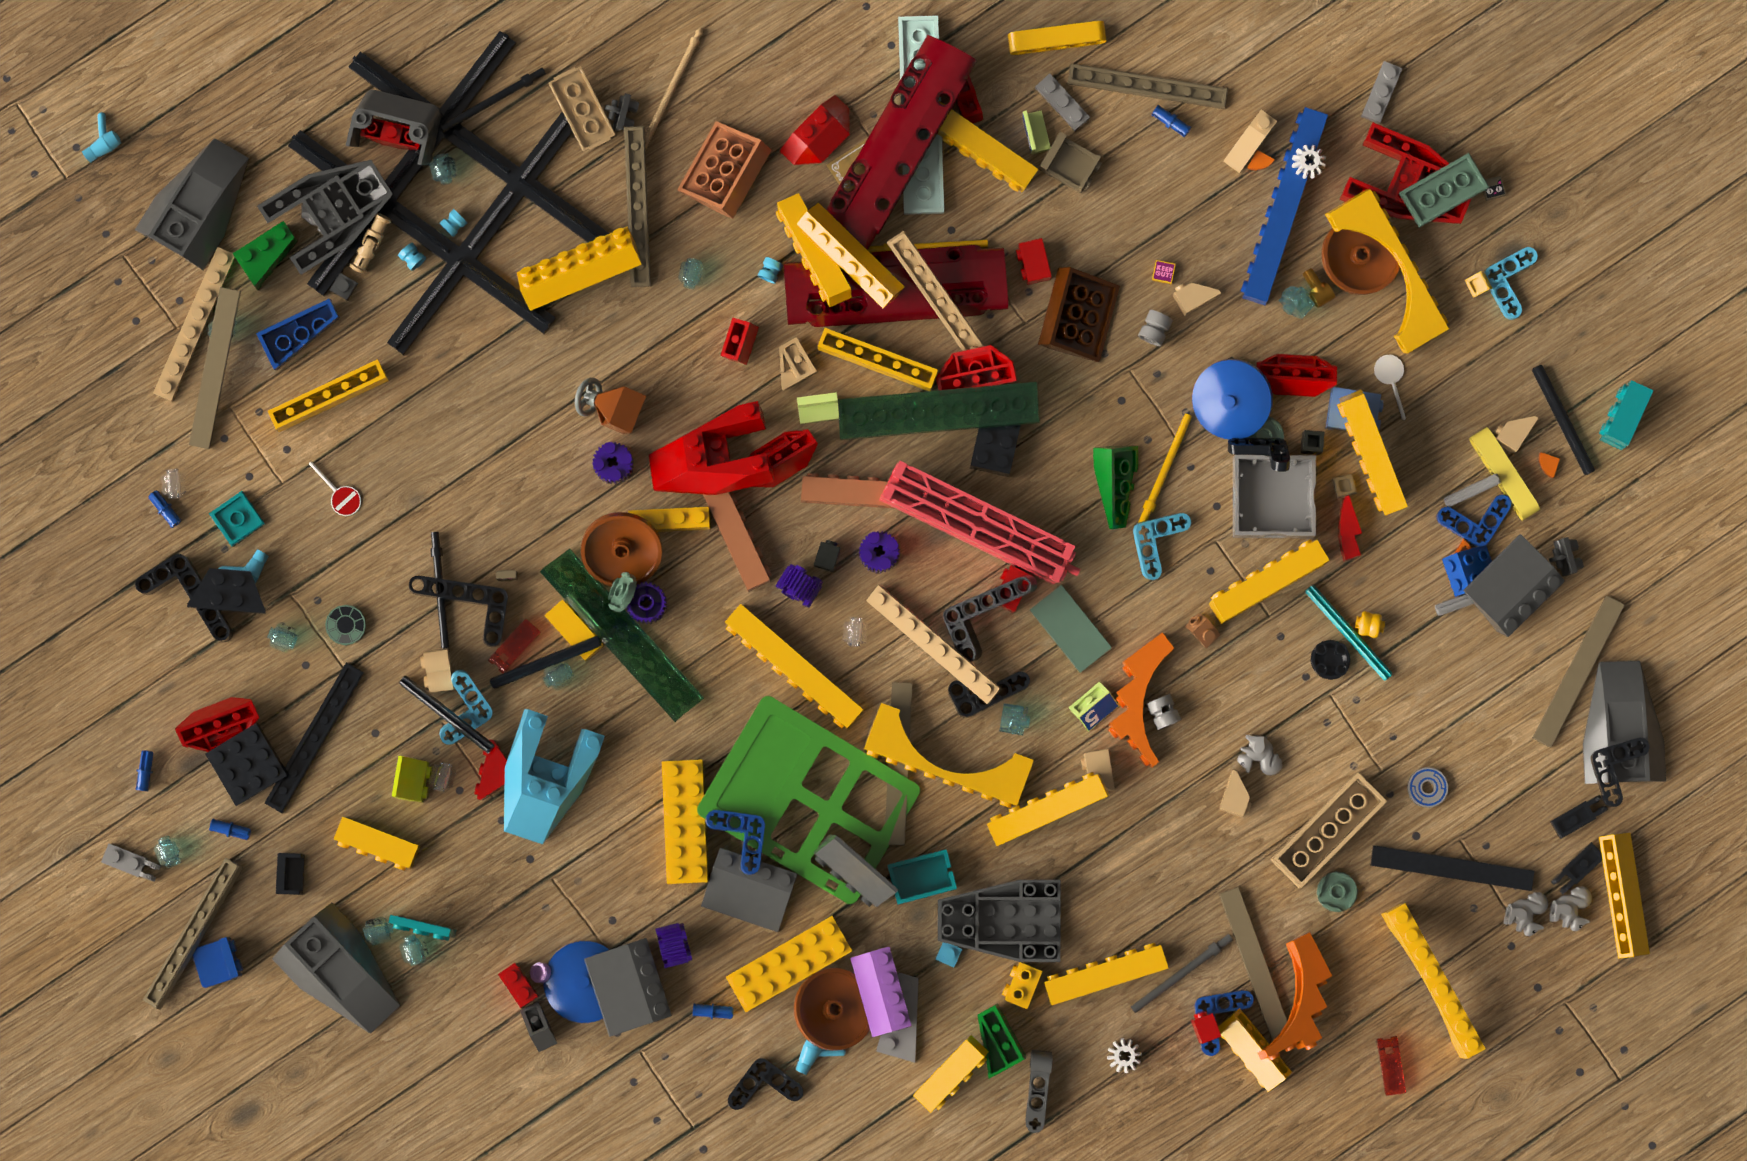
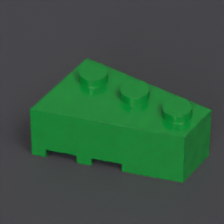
M282 221L234 252L233 255L254 287L259 290L263 282L274 272L273 270L287 256L298 241L286 223Z
M998 1003L977 1015L983 1046L989 1051L985 1056L989 1079L1027 1058Z

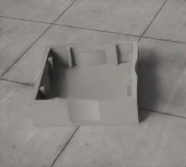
M1234 455L1233 538L1313 539L1316 536V506L1314 502L1316 456L1290 455V469L1285 472H1278L1271 468L1269 456Z

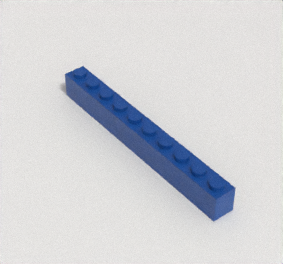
M1306 107L1303 113H1298L1295 123L1299 125L1297 131L1293 130L1289 141L1293 144L1291 150H1286L1283 161H1286L1284 169H1280L1277 177L1281 181L1279 187H1274L1271 196L1274 202L1272 206L1268 205L1265 217H1268L1267 224H1262L1259 233L1262 239L1260 244L1256 243L1253 254L1256 255L1254 262L1250 261L1247 273L1250 276L1248 281L1244 280L1240 291L1244 293L1243 299L1264 306L1268 301L1308 175L1306 179L1303 178V172L1299 175L1296 174L1299 168H1292V164L1296 162L1292 160V157L1297 155L1296 150L1298 148L1303 151L1304 145H1307L1309 150L1312 145H1315L1314 151L1316 152L1328 114ZM1306 158L1305 164L1312 165L1313 160L1310 158L1307 160Z

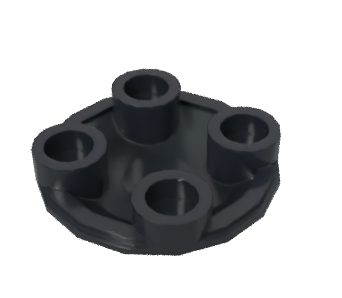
M1326 640L1317 644L1311 653L1310 659L1315 673L1328 680L1338 679L1346 674L1351 661L1346 645L1334 640Z

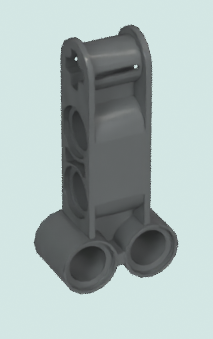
M1031 1050L1030 1080L1025 1121L1027 1129L1033 1133L1040 1132L1045 1123L1049 1076L1053 1062L1051 1051ZM1036 1077L1044 1078L1045 1082L1042 1086H1036L1033 1083ZM1039 1097L1043 1102L1040 1106L1036 1107L1031 1104L1032 1099ZM1034 1118H1037L1038 1122L1040 1123H1037L1036 1126H1032V1123L1029 1121H1033Z

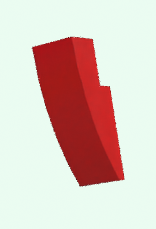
M968 76L967 83L959 95L956 104L960 115L974 124L984 119L976 91L970 76Z
M1349 495L1343 498L1338 521V539L1343 562L1361 555L1355 537L1360 536L1362 531Z

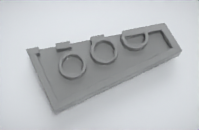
M898 973V979L912 1026L881 1035L876 1051L915 1063L918 978Z

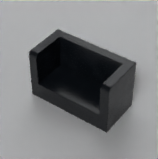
M277 854L276 894L303 895L305 854Z

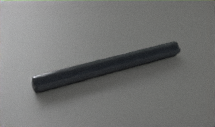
M1543 365L1536 366L1532 369V372L1583 474L1588 475L1594 472L1595 468Z
M594 636L490 679V684L494 689L598 648L602 645L599 636Z
M408 676L402 677L399 684L473 743L486 753H490L495 746L491 741Z

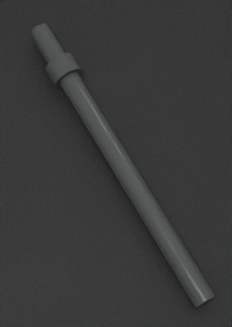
M1227 934L1217 943L1213 942L1208 946L1209 949L1133 1004L1131 1009L1134 1013L1149 1004L1210 957L1218 955L1222 948L1233 941L1231 936Z

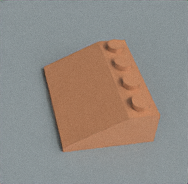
M716 121L677 190L710 209L733 219L768 158L771 149L762 140Z

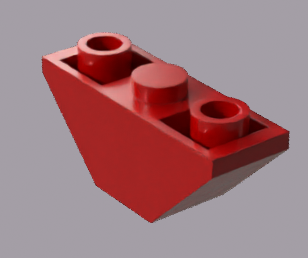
M373 118L368 128L361 129V137L381 145L401 150H419L420 144L410 139L409 126Z
M489 739V741L495 747L490 753H486L483 750V755H486L485 762L480 765L479 775H482L481 781L476 784L474 795H477V799L482 801L503 788L505 784L507 758L496 741Z

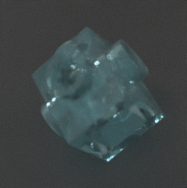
M1288 287L1283 291L1282 297L1278 300L1283 305L1282 309L1288 315H1293L1300 319H1303L1315 305L1308 297L1309 293L1303 287Z
M1004 703L999 731L1023 736L1024 728H1029L1031 716H1027L1028 707Z

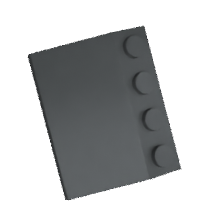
M1519 534L1463 591L1494 629L1509 637L1565 580Z
M828 835L813 852L817 856L815 860L820 865L830 867L832 869L830 873L836 879L840 880L842 878L846 881L847 884L845 886L852 893L855 894L857 891L862 895L861 900L869 907L871 905L878 907L898 891L893 884L837 835Z
M720 848L701 907L778 932L798 874L760 861L759 870L753 875H747L741 870L742 855ZM752 858L749 859L748 863H745L748 871L756 867V865L752 864Z
M647 938L584 959L609 1037L672 1016Z

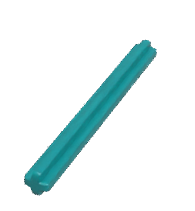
M1311 585L1305 591L1311 600L1384 681L1390 678L1392 672L1322 593L1314 585Z

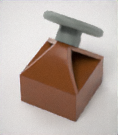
M590 377L585 379L577 389L575 408L578 414L584 417L590 416L597 410L601 425L621 434H629L633 430L646 396L625 386L602 393L600 381ZM593 384L596 386V391L592 390ZM586 388V393L584 394V398L581 400L582 393H583L584 389ZM586 404L590 405L591 407L588 410L582 409Z

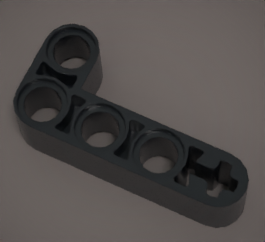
M1020 671L997 682L998 686L1005 685L1008 688V693L1004 696L997 694L991 703L986 705L979 702V697L975 693L970 695L967 687L961 681L956 680L950 683L948 694L957 713L963 718H969L1024 691L1030 684V678L1027 673ZM1018 676L1021 679L1025 678L1024 686L1018 684L1013 687L1015 691L1012 692L1011 685L1007 681L1011 680V684L1017 681ZM954 685H959L962 687L963 693L956 696L952 693L951 688ZM963 703L971 705L972 711L970 713L964 714L961 711L960 707Z

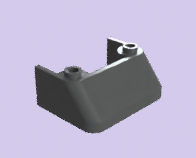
M369 90L366 92L352 115L346 146L359 147L361 129L368 128L372 123L373 116H378L409 124L410 139L415 143L422 144L417 164L430 166L442 116L440 108L434 104L379 90Z

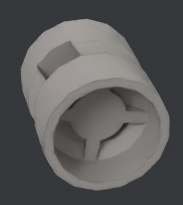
M1149 310L1145 319L1147 325L1142 326L1138 337L1152 345L1161 347L1166 337L1164 332L1169 330L1173 320L1158 311Z
M1171 694L1146 704L1150 714L1155 715L1153 721L1157 730L1182 720L1178 710L1173 708L1175 703Z

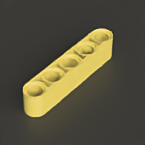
M1486 427L1471 436L1469 440L1490 474H1498L1501 483L1498 486L1503 494L1510 498L1511 506L1518 517L1523 521L1538 512L1540 507L1489 428Z

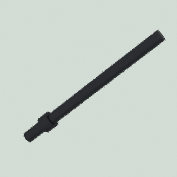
M540 68L531 74H525L520 77L521 80L440 125V129L444 133L519 89L531 86L533 81L546 75L545 70Z
M431 532L432 548L430 553L431 557H433L435 578L443 579L441 561L443 550L440 547L439 532ZM440 583L435 584L436 594L442 593L444 591L443 585ZM437 598L441 649L449 648L445 599Z

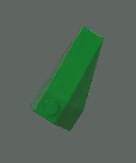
M1138 446L1093 448L1094 471L1109 529L1126 528L1131 505L1128 501L1130 491L1134 490L1135 485L1132 483L1133 475L1138 470Z

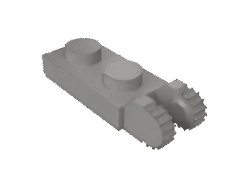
M110 843L101 863L155 882L156 877L142 872L144 866H150V868L160 870L161 865L147 860L148 858Z

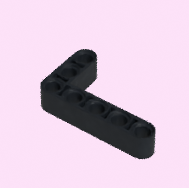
M177 554L138 577L135 587L140 593L151 595L178 579L191 599L202 579L189 558L182 554ZM184 559L185 566L182 569H177V561ZM162 570H167V578L160 580L159 573ZM194 576L196 579L195 584L188 586L187 579ZM149 580L151 583L150 588L142 590V583ZM196 609L216 640L228 642L232 638V628L221 610H215L216 618L209 621L207 614L212 610ZM225 627L227 630L226 636L219 638L218 630Z
M420 575L410 579L409 590L412 594L487 606L483 642L488 647H495L501 642L508 600L507 592L504 589ZM415 580H420L423 582L424 587L422 590L417 591L413 589L412 583ZM436 583H440L444 587V591L440 594H436L432 590V586ZM454 587H462L464 594L461 597L453 595L452 590ZM476 589L483 591V599L476 600L473 597V591ZM494 593H501L504 596V601L496 603L493 600ZM493 612L498 613L501 616L500 622H491L490 614ZM490 632L497 634V642H488L487 634Z
M1025 575L947 608L943 613V619L956 650L970 662L978 660L982 655V648L970 619L1034 592L1037 588L1035 577ZM1024 580L1029 583L1028 590L1023 588L1022 583ZM1006 587L1011 591L1010 598L1005 595ZM988 595L993 598L992 605L987 602ZM970 603L975 605L976 610L974 613L969 608ZM953 610L958 614L957 620L952 617ZM961 629L966 633L965 639L960 636ZM968 648L973 650L972 658L967 653Z

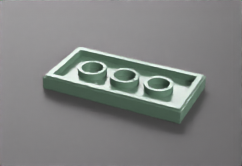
M1468 153L1399 192V195L1420 228L1487 190L1489 186Z
M1062 585L1030 609V612L1079 673L1112 648Z

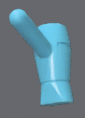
M103 112L98 114L99 138L82 151L90 163L98 157L113 151L121 144L117 133L112 130L107 132L106 115Z
M257 549L245 567L220 566L218 569L250 571L256 583L269 556Z
M806 1040L796 1070L807 1075L817 1057L844 1056L846 1050H825Z

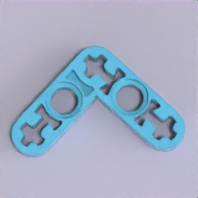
M1526 247L1485 270V274L1492 286L1490 292L1505 318L1509 320L1517 319L1522 313V307L1507 278L1532 266L1536 262L1538 255L1536 250L1531 247ZM1525 252L1532 254L1531 262L1528 259L1521 262L1523 266L1520 267L1519 260L1525 256ZM1507 261L1515 263L1516 269L1511 272L1505 268ZM1500 265L1503 273L1498 274L1496 280L1493 278L1489 279L1490 271L1492 273L1499 271L1500 268L1498 266ZM1499 288H1505L1508 291L1506 298L1498 296L1497 290ZM1510 298H1512L1513 301H1510L1509 304L1512 308H1517V311L1515 312L1516 315H1514L1513 313L1509 314L1508 310L1510 309V307L1507 303L1504 306L1503 302H1506Z
M1177 513L1143 521L1134 526L1133 535L1141 572L1146 579H1158L1162 573L1155 538L1188 530L1191 525V519L1187 514ZM1179 517H1181V519H1185V523L1182 524V527L1181 525L1172 526L1171 522L1179 521ZM1160 521H1164L1167 524V529L1163 533L1157 529ZM1142 526L1147 528V532L1144 535L1145 539H1150V542H1140V540H1144L1143 534H1139ZM1146 545L1152 548V554L1149 557L1143 555V548ZM1154 559V562H1150L1151 567L1156 568L1153 576L1148 574L1147 570L1150 569V563H1145V560Z
M464 670L455 671L451 676L452 684L469 708L459 717L462 720L465 718L472 721L471 727L476 729L491 719L492 709L469 674ZM457 677H465L464 682L468 687L464 689L460 682L456 683L458 681ZM475 691L477 698L474 701L467 700L466 695L468 692ZM479 702L481 707L486 710V716L478 715L480 711L476 705ZM449 723L444 725L439 732L442 742L447 745L454 744L465 736L462 733L458 734L457 730ZM446 731L453 732L451 739L449 737L444 738Z

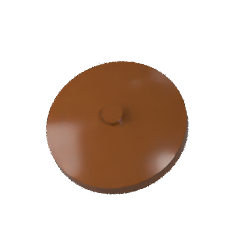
M1331 228L1324 239L1322 262L1326 274L1337 287L1348 293L1367 295L1380 291L1394 280L1400 269L1398 262L1386 247L1362 233L1344 229L1334 231Z
M615 512L596 519L587 528L581 542V558L588 573L597 581L612 586L615 579L621 578L623 572H628L636 577L637 586V584L647 581L658 569L662 558V542L657 530L646 519L632 513Z
M840 968L824 969L809 976L800 986L795 997L794 1016L799 1030L810 1043L821 1049L839 1051L856 1045L867 1035L870 1027L854 973Z

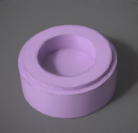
M535 963L530 970L531 979L536 983L548 981L551 975V969L548 964Z

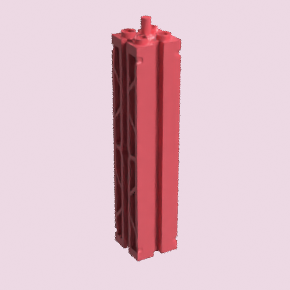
M902 461L896 464L879 501L889 504L893 508L1052 585L1063 581L1067 572L1078 576L1080 572L1079 568L1069 564L1076 555V552L1073 551L1075 545L1067 543Z

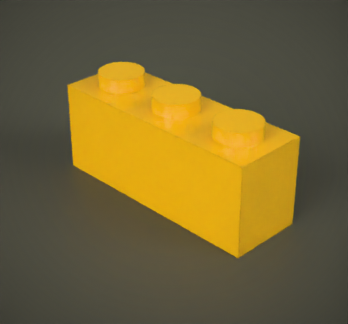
M562 599L544 615L571 646L594 636H599L601 642L604 640L597 631L591 632L588 628L590 623L583 616L579 618L574 613L577 609L570 601L565 603ZM602 644L598 648L580 654V656L587 662L604 645Z

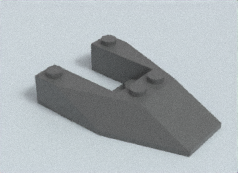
M367 160L308 174L261 202L257 207L267 223L300 203H303L323 236L290 256V259L301 275L352 244L393 193L372 160Z

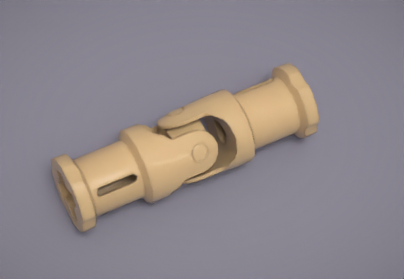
M380 213L375 215L371 227L367 229L363 237L362 246L357 249L358 254L354 262L350 264L353 270L362 274L367 273L366 268L370 260L375 256L374 251L378 249L384 238V230L387 224L392 221L390 218ZM368 235H371V236L377 238L378 242H377L374 238H372V237L369 238V237H367V236H368Z

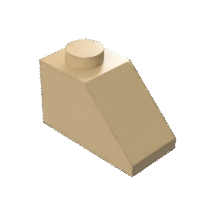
M1183 283L1175 288L1176 292H1174L1173 297L1184 316H1187L1220 297L1221 292L1217 289L1195 283L1188 285Z
M1532 416L1508 421L1503 426L1500 424L1494 432L1496 440L1500 446L1515 454L1538 420V417Z
M1108 749L1084 753V758H1080L1082 770H1086V774L1094 772L1095 775L1100 774L1106 789L1109 791L1115 790Z
M1232 770L1219 810L1244 817V814L1249 813L1252 803L1249 802L1250 796L1238 772Z

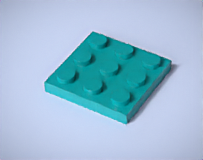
M390 915L388 922L393 924L395 929L410 931V928H412L413 933L429 936L430 933H433V938L449 941L450 937L455 938L457 932L455 929L396 915Z

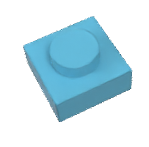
M943 942L935 960L954 968L962 949Z

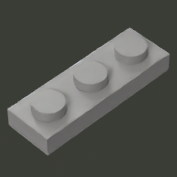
M1386 61L1383 62L1361 115L1362 118L1380 124L1402 71L1401 67Z
M1048 74L1035 86V89L1074 131L1078 130L1090 119V116L1051 74Z

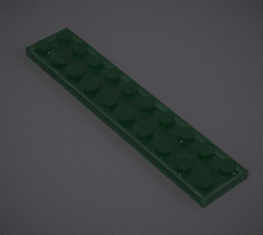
M1037 382L838 399L841 440L1040 423Z
M571 549L565 551L540 571L674 722L678 721L704 699L625 609L621 612H616L609 608L608 604L611 601L608 600V590L588 573L584 564Z

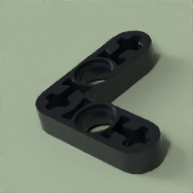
M1232 438L1228 440L1227 451L1230 454L1269 455L1271 468L1274 471L1285 472L1290 469V455L1287 442L1284 439Z
M1632 739L1596 750L1592 753L1591 764L1602 799L1607 806L1617 807L1623 801V794L1613 765L1647 754L1650 746L1646 739ZM1638 741L1640 744H1644L1641 753L1639 750L1631 752L1633 756H1630L1629 748L1637 746ZM1618 747H1622L1625 750V756L1622 759L1615 756V749ZM1598 753L1601 756L1605 755L1606 759L1603 760L1604 767L1609 766V769L1599 772L1598 768H1602L1601 762H1596ZM1605 772L1610 773L1612 776V781L1609 784H1604L1601 780L1602 774ZM1615 785V789H1611L1613 795L1618 796V799H1615V804L1613 801L1608 800V797L1611 796L1610 790L1605 791L1604 788Z
M759 1058L754 1061L728 1097V1104L734 1110L742 1109L763 1081L791 1101H798L802 1098L803 1088L771 1062L764 1058ZM765 1062L767 1071L759 1073L758 1076L761 1077V1080L758 1081L755 1076L749 1073L751 1070L754 1073L757 1071V1063ZM775 1074L783 1076L784 1082L782 1085L776 1086L773 1084L772 1077ZM752 1078L755 1081V1087L752 1090L744 1088L743 1082L745 1079ZM787 1080L791 1081L789 1084L791 1088H799L798 1093L800 1095L798 1097H790L791 1092L788 1089H785V1092L781 1090L786 1085ZM740 1087L749 1096L746 1098L743 1095L741 1098L742 1105L737 1104L734 1106L732 1104L733 1099L731 1098L732 1096L737 1097L740 1094V1091H737Z

